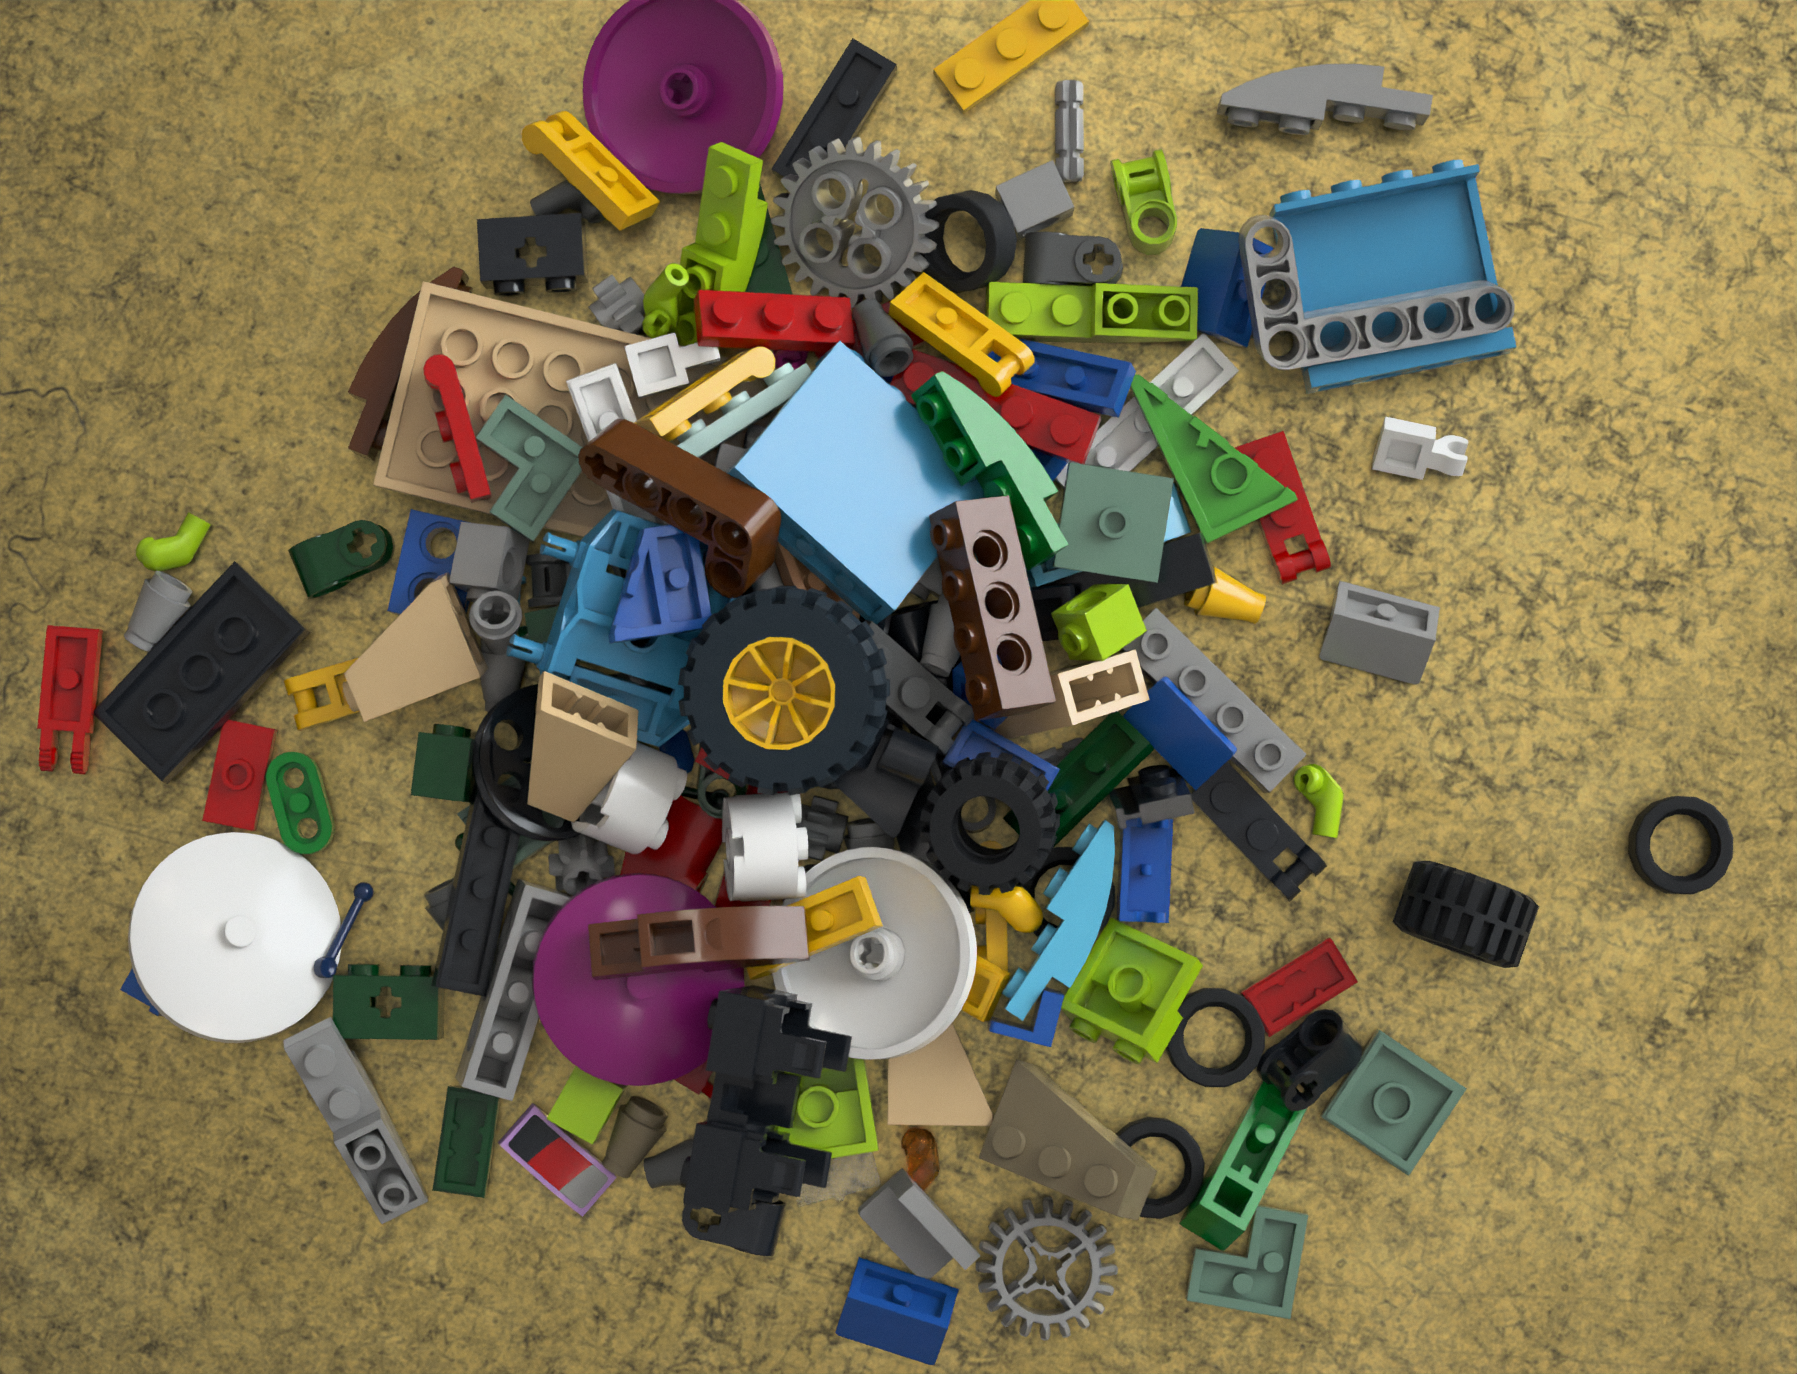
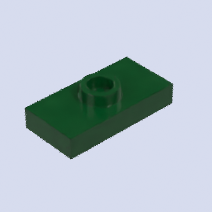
M448 1086L432 1191L481 1198L486 1197L501 1098L464 1087Z

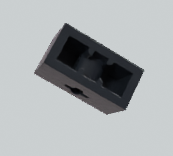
M581 213L477 219L480 282L486 289H494L495 296L525 294V287L545 286L548 293H569L577 291L578 283H589L586 226ZM537 245L541 253L547 256L538 258L537 266L530 268L526 260L520 258V256L529 255L530 246Z

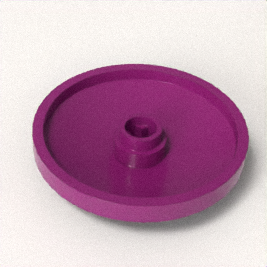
M629 0L608 19L600 30L589 52L583 76V106L590 133L646 188L670 194L688 195L702 193L708 148L712 145L723 142L759 158L776 130L783 103V72L777 48L760 19L738 0Z
M645 873L622 874L597 881L585 887L565 902L554 914L546 926L536 949L532 971V990L535 1007L546 1033L569 1061L596 1078L621 1085L643 1086L679 1078L691 1072L708 1059L712 1030L708 1028L707 1021L711 1003L715 998H718L719 991L744 987V968L711 972L694 969L595 980L592 977L588 930V924L637 919V914L716 908L706 897L682 882L665 876Z

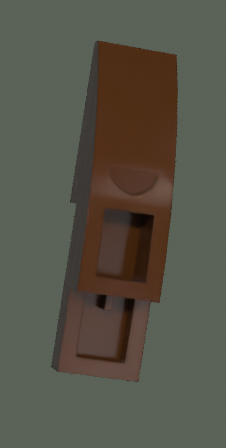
M455 266L430 282L468 293L473 291L472 287L467 286L468 275L464 270ZM420 291L399 310L375 340L361 363L348 391L352 397L366 403L348 449L354 454L375 461L378 451L382 450Z
M744 906L689 909L637 914V919L588 924L592 977L595 980L694 969L711 972L810 961L806 909L804 906Z

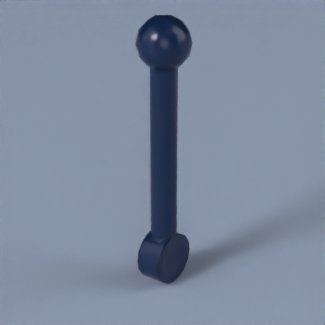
M361 882L355 886L353 891L355 899L326 956L320 957L315 961L314 972L318 977L331 978L335 975L337 971L335 959L364 902L370 901L373 897L374 890L371 884Z

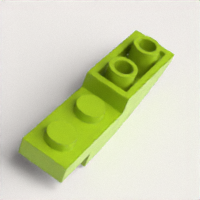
M723 142L708 148L695 243L682 248L680 265L687 270L689 280L677 294L679 321L675 330L671 332L676 334L678 345L680 346L697 343L694 298L698 290L746 291L764 229L768 203L757 198L763 160Z
M989 282L986 286L985 316L1016 338H1032V341L1143 343L1197 340L1198 287L1108 283L1079 286Z

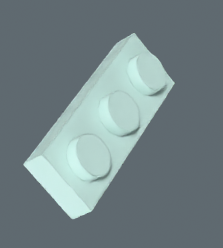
M788 362L763 379L768 388L750 398L745 390L720 407L724 416L706 426L701 418L691 424L692 427L677 437L680 442L677 446L698 458L703 457L721 443L728 441L784 405L812 371L807 363L794 370L790 362Z

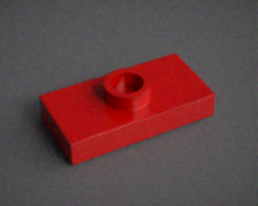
M227 720L222 726L202 821L250 831L257 830L266 787V772L271 763L277 735L276 729Z
M1328 937L1241 991V994L1258 1011L1265 1028V1033L1268 1037H1271L1358 983L1331 937Z

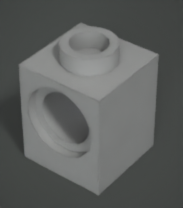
M1053 160L996 186V199L1004 206L1011 217L1017 241L1025 238L1026 233L1038 232L1073 216L1074 205Z
M461 522L449 583L467 592L466 600L475 602L482 594L489 591H502L518 600L530 540L506 526Z

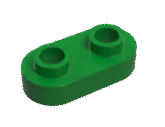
M298 752L280 754L273 759L267 769L266 784L281 838L285 845L294 852L300 854L318 853L331 843L335 833L334 819L320 769L317 763L306 754ZM295 768L300 769L304 775V781L298 788H292L287 783V774ZM308 818L313 819L318 826L317 833L312 838L304 837L300 830L302 822Z

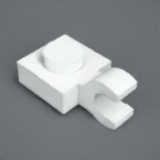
M675 333L624 346L638 398L687 386L689 381L686 369L720 361L718 347H704L694 343L679 348Z
M1385 417L1373 455L1372 469L1423 480L1426 468L1438 470L1451 476H1462L1467 463L1465 452L1468 440L1455 435H1448L1435 440L1436 427Z

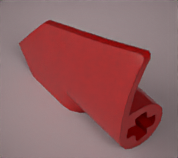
M680 795L676 800L672 801L665 819L668 821L669 827L662 845L656 850L646 847L638 854L625 852L620 875L645 873L665 876L680 881L701 893L708 878L706 871L722 844V818L709 816L702 810L699 804Z

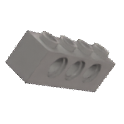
M1155 608L1143 620L1147 631L1124 646L1119 652L1122 653L1136 649L1142 674L1153 685L1162 677H1168L1236 746L1237 752L1230 760L1263 793L1271 792L1307 754L1178 628Z
M522 879L517 880L497 943L486 997H480L455 1078L462 1087L513 1101L539 1018L532 990V971L536 949L546 926L554 914L572 897L568 893Z

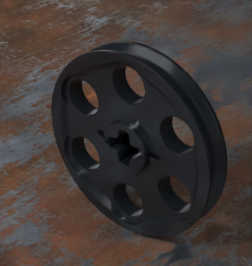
M534 684L504 697L485 715L475 735L472 758L473 775L485 805L503 825L530 839L550 842L562 841L576 837L581 833L576 832L572 828L571 821L566 819L560 828L551 827L543 819L541 809L527 804L531 763H524V761L531 762L536 714L535 703L538 693V684ZM498 723H507L516 731L518 740L513 750L503 749L496 743L494 730ZM502 774H509L518 780L521 786V795L516 802H509L499 794L497 783Z

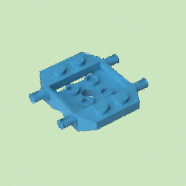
M612 509L589 533L576 542L547 532L543 541L562 547V549L541 544L540 554L569 562L572 568L547 642L539 643L513 634L509 642L515 646L528 649V651L508 645L506 655L536 664L540 675L546 671L639 710L637 741L660 747L690 724L688 717H681L678 701L684 698V686L678 685L680 669L686 666L689 657L685 652L691 640L697 637L702 630L653 637L643 645H633L630 641L610 644L608 635L625 578L608 573L606 569L608 564L628 570L638 532L644 528L665 525ZM699 540L705 572L708 545ZM706 578L712 614L719 612L726 604L737 599L720 595L711 587ZM577 659L670 687L673 690L670 694L575 663Z

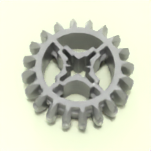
M1051 1196L1043 1197V1212L1034 1213V1207L1029 1198L1024 1199L1022 1206L1026 1214L1025 1217L1018 1219L1015 1212L1008 1207L1003 1211L1006 1220L1010 1223L1006 1230L996 1222L989 1224V1231L999 1238L997 1244L988 1240L980 1241L979 1249L993 1256L992 1260H980L975 1264L976 1271L992 1273V1278L978 1283V1289L980 1293L997 1291L998 1294L988 1301L987 1308L990 1312H993L1003 1305L1008 1307L1001 1319V1324L1005 1327L1010 1326L1017 1316L1023 1318L1019 1330L1021 1336L1027 1337L1030 1334L1034 1322L1040 1324L1041 1339L1049 1340L1051 1335L1050 1324L1058 1323L1062 1337L1066 1338L1071 1335L1067 1320L1073 1317L1076 1318L1081 1328L1086 1329L1089 1327L1088 1318L1082 1312L1087 1306L1099 1315L1104 1312L1103 1304L1095 1299L1094 1296L1096 1292L1105 1296H1112L1114 1293L1112 1285L1100 1280L1101 1275L1113 1276L1118 1273V1268L1115 1264L1101 1263V1258L1115 1253V1248L1112 1243L1096 1246L1095 1241L1104 1236L1106 1229L1102 1224L1093 1227L1089 1231L1084 1228L1092 1217L1089 1210L1084 1209L1080 1212L1076 1220L1070 1218L1073 1211V1202L1066 1199L1063 1202L1060 1214L1053 1213V1200ZM1038 1226H1056L1068 1230L1077 1237L1069 1243L1064 1242L1057 1247H1047L1037 1240L1030 1229ZM1017 1239L1028 1257V1263L1026 1268L1016 1276L1017 1279L1006 1286L1002 1274L1003 1261L1009 1246ZM1031 1246L1035 1247L1040 1256L1047 1255L1048 1260H1050L1051 1256L1056 1257L1058 1260L1060 1259V1262L1055 1266L1057 1280L1062 1289H1058L1053 1280L1046 1281L1044 1275L1041 1280L1035 1276L1033 1277L1032 1274L1038 1270L1035 1254L1030 1248ZM1087 1250L1090 1261L1089 1276L1083 1290L1076 1297L1065 1280V1273L1067 1268L1077 1260L1076 1257ZM1036 1289H1046L1053 1293L1063 1306L1051 1310L1035 1309L1021 1303L1017 1298L1024 1293L1027 1295Z

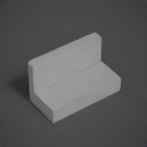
M1339 581L1334 594L1330 623L1320 648L1319 657L1328 662L1411 684H1419L1436 640L1440 607Z
M903 1168L858 1208L860 1217L916 1276L930 1280L953 1258L966 1270L980 1257V1254L968 1237Z

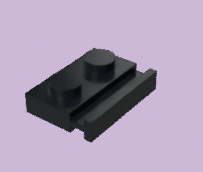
M1168 765L1145 767L1138 771L1139 776L1127 778L1129 786L1114 788L1107 795L1108 804L1119 830L1127 828L1126 820L1140 818L1144 825L1195 814L1191 793L1183 777L1175 769H1169Z

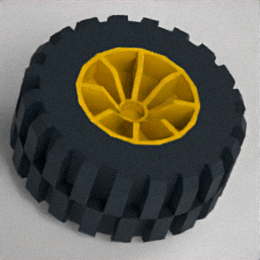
M796 586L764 588L726 604L723 609L708 618L702 625L703 629L700 634L691 640L685 652L689 656L687 664L680 669L678 685L684 686V698L678 701L681 717H688L691 729L686 733L693 746L699 743L706 752L707 756L703 760L714 771L721 768L730 774L728 781L740 787H744L746 784L758 787L757 793L774 795L777 792H789V795L806 793L809 789L818 786L821 788L835 781L846 771H849L876 741L875 737L883 726L888 712L885 710L886 699L890 696V679H886L884 669L887 660L883 648L878 649L872 638V635L875 634L866 621L861 623L852 614L854 609L842 600L836 602L826 597L827 593L813 588L809 590L798 589Z

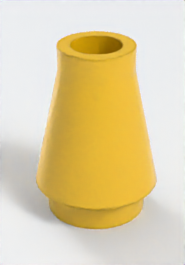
M1215 566L1213 568L1218 581L1217 584L1185 594L1184 604L1194 608L1195 615L1242 620L1256 624L1260 619L1266 601L1264 594L1255 592Z

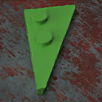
M1139 374L1134 375L1130 389L1200 533H1203L1206 544L1298 500L1295 492L1288 487H1284L1258 467L1256 462L1245 454L1240 453L1196 416H1192L1171 400L1156 385L1149 383Z

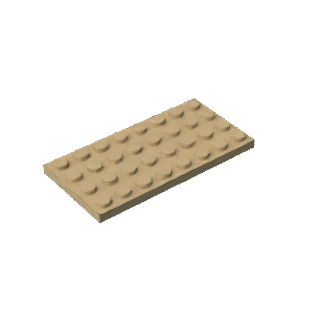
M423 281L373 486L492 515L489 511L518 471V468L476 440L491 491V498L471 503L468 491L457 494L449 463L459 461L454 442L443 443L437 424L435 412L444 410L440 392L429 387L424 377L423 368L425 362L433 355L442 354L448 356L453 361L475 438L503 397L507 395L575 443L584 447L588 440L566 380L614 363L617 364L637 420L687 386L638 398L624 346L652 338ZM720 356L719 362L686 369L689 385L727 360L728 357ZM764 378L756 379L748 383H739L730 389L729 393L733 398L746 390L750 398L768 388L763 380ZM784 405L752 425L756 424L767 427ZM720 408L707 415L701 409L688 418L690 424H693L702 418L706 426L724 416ZM748 428L724 442V444L744 448V439ZM677 437L669 441L676 446L680 444ZM718 447L700 459L714 466ZM582 471L543 528L584 537L613 509L606 489L592 482Z

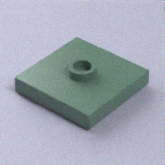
M1069 462L1059 520V528L1069 545L1054 555L1052 567L1158 583L1174 478Z
M1377 1029L1363 1050L1359 1063L1347 1074L1320 1117L1409 1176L1467 1088Z

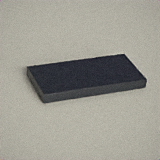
M234 561L94 710V715L162 782L169 784L311 632L240 564Z

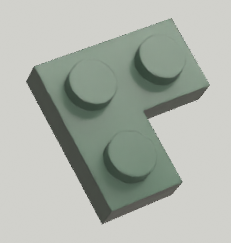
M505 395L476 436L478 442L518 468V471L489 513L534 542L582 472L578 459V454L582 447Z
M1258 1205L1252 1218L1246 1256L1194 1246L1185 1299L1192 1302L1290 1319L1308 1214Z

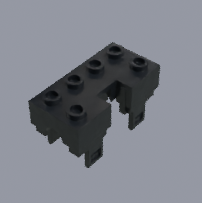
M751 985L719 991L718 998L712 1001L707 1021L708 1028L712 1030L706 1071L715 1072L716 1074L707 1121L696 1123L691 1156L685 1159L682 1166L680 1184L681 1187L685 1188L683 1203L725 1213L739 1209L750 1211L755 1209L756 1203L762 1201L773 1203L778 1201L780 1193L800 1197L802 1183L826 1188L832 1152L791 1143L789 1141L790 1133L777 1131L774 1128L775 1126L793 1128L801 1081L800 1075L821 1078L822 1067L846 1072L852 1036L810 1027L812 1003L797 1000L798 994Z

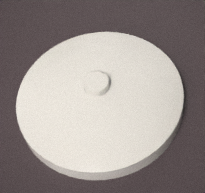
M238 832L219 833L205 836L180 847L165 858L150 874L137 896L131 913L128 931L129 956L135 977L143 993L156 1010L172 1024L192 1035L210 1041L222 1043L253 1042L274 1036L290 1028L307 1015L324 996L333 977H318L314 972V964L318 958L326 956L341 926V920L333 894L327 883L315 867L302 855L292 851L283 843L261 835ZM341 949L335 959L337 966L340 959Z
M880 847L850 849L824 859L805 873L806 897L854 877H866L883 927L810 956V961L795 962L772 974L776 990L798 994L797 1000L812 1003L810 1027L852 1036L849 1052L850 1058L867 1060L890 1059L910 1054L923 1048L941 1035L955 1020L967 1000L973 984L976 970L977 945L974 926L967 906L949 879L946 881L939 875L937 868L907 852ZM804 898L785 899L782 906L790 905Z

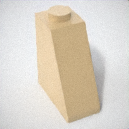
M449 572L433 580L344 673L347 681L342 684L347 703L353 712L360 711L364 722L480 678L488 670L455 586L449 583Z
M1136 649L1111 655L1104 661H1087L1049 671L1056 702L1030 713L1008 716L996 729L991 727L990 729L1010 739L1072 726L1150 700Z
M544 671L540 675L538 682L527 804L575 823L636 750L639 710Z
M953 1022L941 1035L923 1048L910 1054L888 1059L887 1125L991 1126L993 1121L992 1111Z

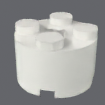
M637 742L634 753L580 815V822H571L572 828L576 832L631 854H638L646 847L656 850L666 838L669 823L665 819L672 801L676 800L685 788L687 772L678 768L676 759L673 756Z
M789 792L776 793L774 795L750 794L735 795L734 797L723 799L722 842L726 843V859L723 861L726 888L730 901L740 900L744 902L806 897L805 869L803 866L798 867L799 860L808 859L806 827L796 828V823H801L802 818L800 794L789 795Z

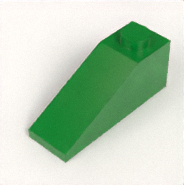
M1263 1080L1204 1175L1203 1184L1195 1200L1188 1205L1179 1222L1181 1226L1222 1251L1227 1249L1245 1232L1307 1108L1300 1111L1289 1110L1282 1103L1281 1093L1273 1084H1267Z

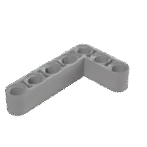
M1256 215L1249 218L1239 231L1238 243L1254 345L1257 353L1270 366L1279 370H1290L1494 333L1504 329L1514 316L1515 304L1512 296L1500 286L1485 280L1303 312L1293 241L1288 228L1271 216ZM1273 227L1278 235L1275 248L1266 254L1256 253L1252 245L1255 233L1261 228ZM1272 279L1283 280L1286 287L1283 299L1274 305L1263 304L1261 300L1263 285ZM1494 293L1498 301L1495 313L1489 318L1478 319L1475 313L1477 300L1482 295ZM1436 302L1443 303L1447 310L1444 322L1439 327L1426 328L1423 321L1426 309ZM1383 312H1392L1396 319L1394 330L1386 337L1376 338L1372 332L1374 319ZM1332 321L1342 322L1344 326L1342 341L1333 347L1323 346L1320 340V333L1323 327ZM1279 331H1290L1293 336L1291 350L1282 356L1271 355L1269 351L1271 337Z

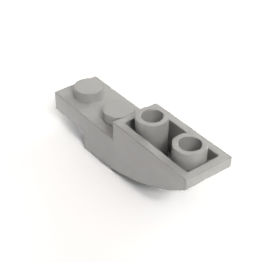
M1321 64L1279 71L1245 82L1222 94L1218 103L1217 115L1228 116V123L1242 127H1257L1259 121L1279 124L1280 131L1295 135H1307L1310 129L1319 130L1324 120L1325 110L1332 111L1333 118L1340 121L1359 123L1364 121L1365 116L1384 119V126L1388 128L1414 130L1415 124L1424 125L1430 116L1433 95L1381 87L1384 66Z
M329 1017L283 1040L285 1052L333 1132L334 1144L380 1223L384 1224L428 1202V1196L383 1102L355 1051H350L332 1018Z

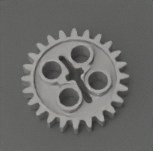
M860 137L849 140L846 150L838 138L828 143L827 152L819 145L809 151L810 161L805 158L795 161L792 165L798 176L789 174L781 179L780 182L790 193H781L773 199L775 204L785 209V213L771 219L772 224L785 227V234L776 238L774 245H789L791 252L781 262L783 265L798 263L800 269L794 277L796 282L808 276L813 279L811 295L814 296L824 288H828L829 296L843 297L844 294L850 297L851 308L862 302L864 296L866 300L876 299L882 302V292L888 299L892 300L901 293L899 284L907 287L916 279L912 270L922 272L928 268V261L920 253H930L936 249L937 244L925 237V233L937 229L939 222L927 219L925 213L935 207L937 202L921 199L920 193L927 188L929 182L928 180L917 183L912 182L910 177L917 165L912 163L902 169L898 167L897 163L900 156L898 149L882 157L881 141L879 140L870 143L864 151ZM831 178L838 180L844 186L846 191L844 202L837 201L830 194L828 187ZM862 179H866L869 183L868 190L861 199L863 190ZM878 194L887 196L893 202V218L882 215L878 210L876 204ZM857 211L855 222L849 220L848 216ZM855 223L862 226V230L853 235ZM818 228H823L832 236V251H827L819 245L816 238ZM865 244H871L879 250L882 257L880 267L870 264L865 258ZM849 247L847 253L848 266H844L841 262L843 252Z

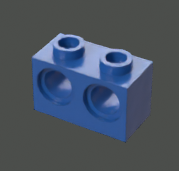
M413 509L410 510L388 612L400 615L418 597L425 584L432 582L442 574L449 572L451 575L455 551L447 558H435L431 551V542L438 533L443 531L453 532L456 540H458L461 522L466 521ZM455 586L464 611L467 614L470 601L466 600L467 592Z

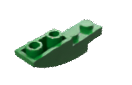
M943 371L934 374L911 394L921 420L929 427L942 451L946 465L954 472L960 485L964 486L978 480L984 491L985 498L1009 495L1024 564L1028 571L1044 564L1069 545L1045 503L1059 491L1028 445L1002 416L972 390Z

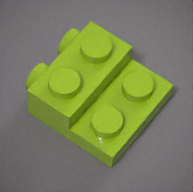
M1110 917L1090 951L1084 966L1064 996L1061 1010L1072 1021L1069 1029L1080 1037L1096 1043L1101 1035L1115 1042L1112 1048L1113 1051L1132 1063L1140 1064L1143 1057L1158 1063L1183 1019L1178 1009L1203 965L1198 958Z
M848 1057L846 1072L822 1067L821 1078L800 1075L801 1081L793 1128L775 1126L774 1130L790 1133L789 1141L791 1143L832 1152L831 1158L879 1151L865 1059Z

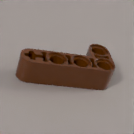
M625 419L614 420L580 449L578 454L579 465L588 479L708 545L705 576L711 587L720 595L727 598H738L771 568L779 537L781 513L773 499L762 491Z

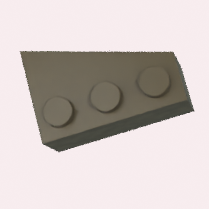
M1016 1059L979 1159L1117 1217L1138 1221L1157 1171L1112 1130L1103 1126L1085 1110V1106L1076 1098L1070 1096L1058 1086L1040 1066Z

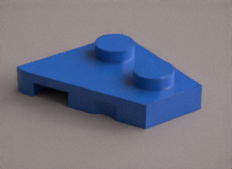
M672 525L644 528L638 532L608 635L610 644L703 629L702 625L712 613L698 539Z

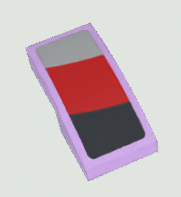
M532 1103L498 1143L543 1185L583 1217L617 1177L614 1173L607 1170L598 1158L575 1141L570 1132L547 1120L548 1115Z

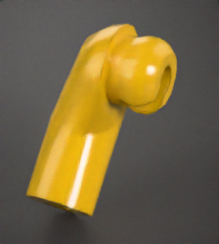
M972 885L971 907L997 910L1015 930L1022 933H1032L1042 924L1043 912L1040 906L1023 887L1015 886L1012 891L1001 893L1000 888H994L990 895L979 894V887Z

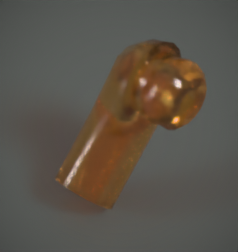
M914 1127L907 1130L902 1136L901 1147L905 1149L908 1167L907 1174L925 1191L940 1173L938 1145L931 1132Z

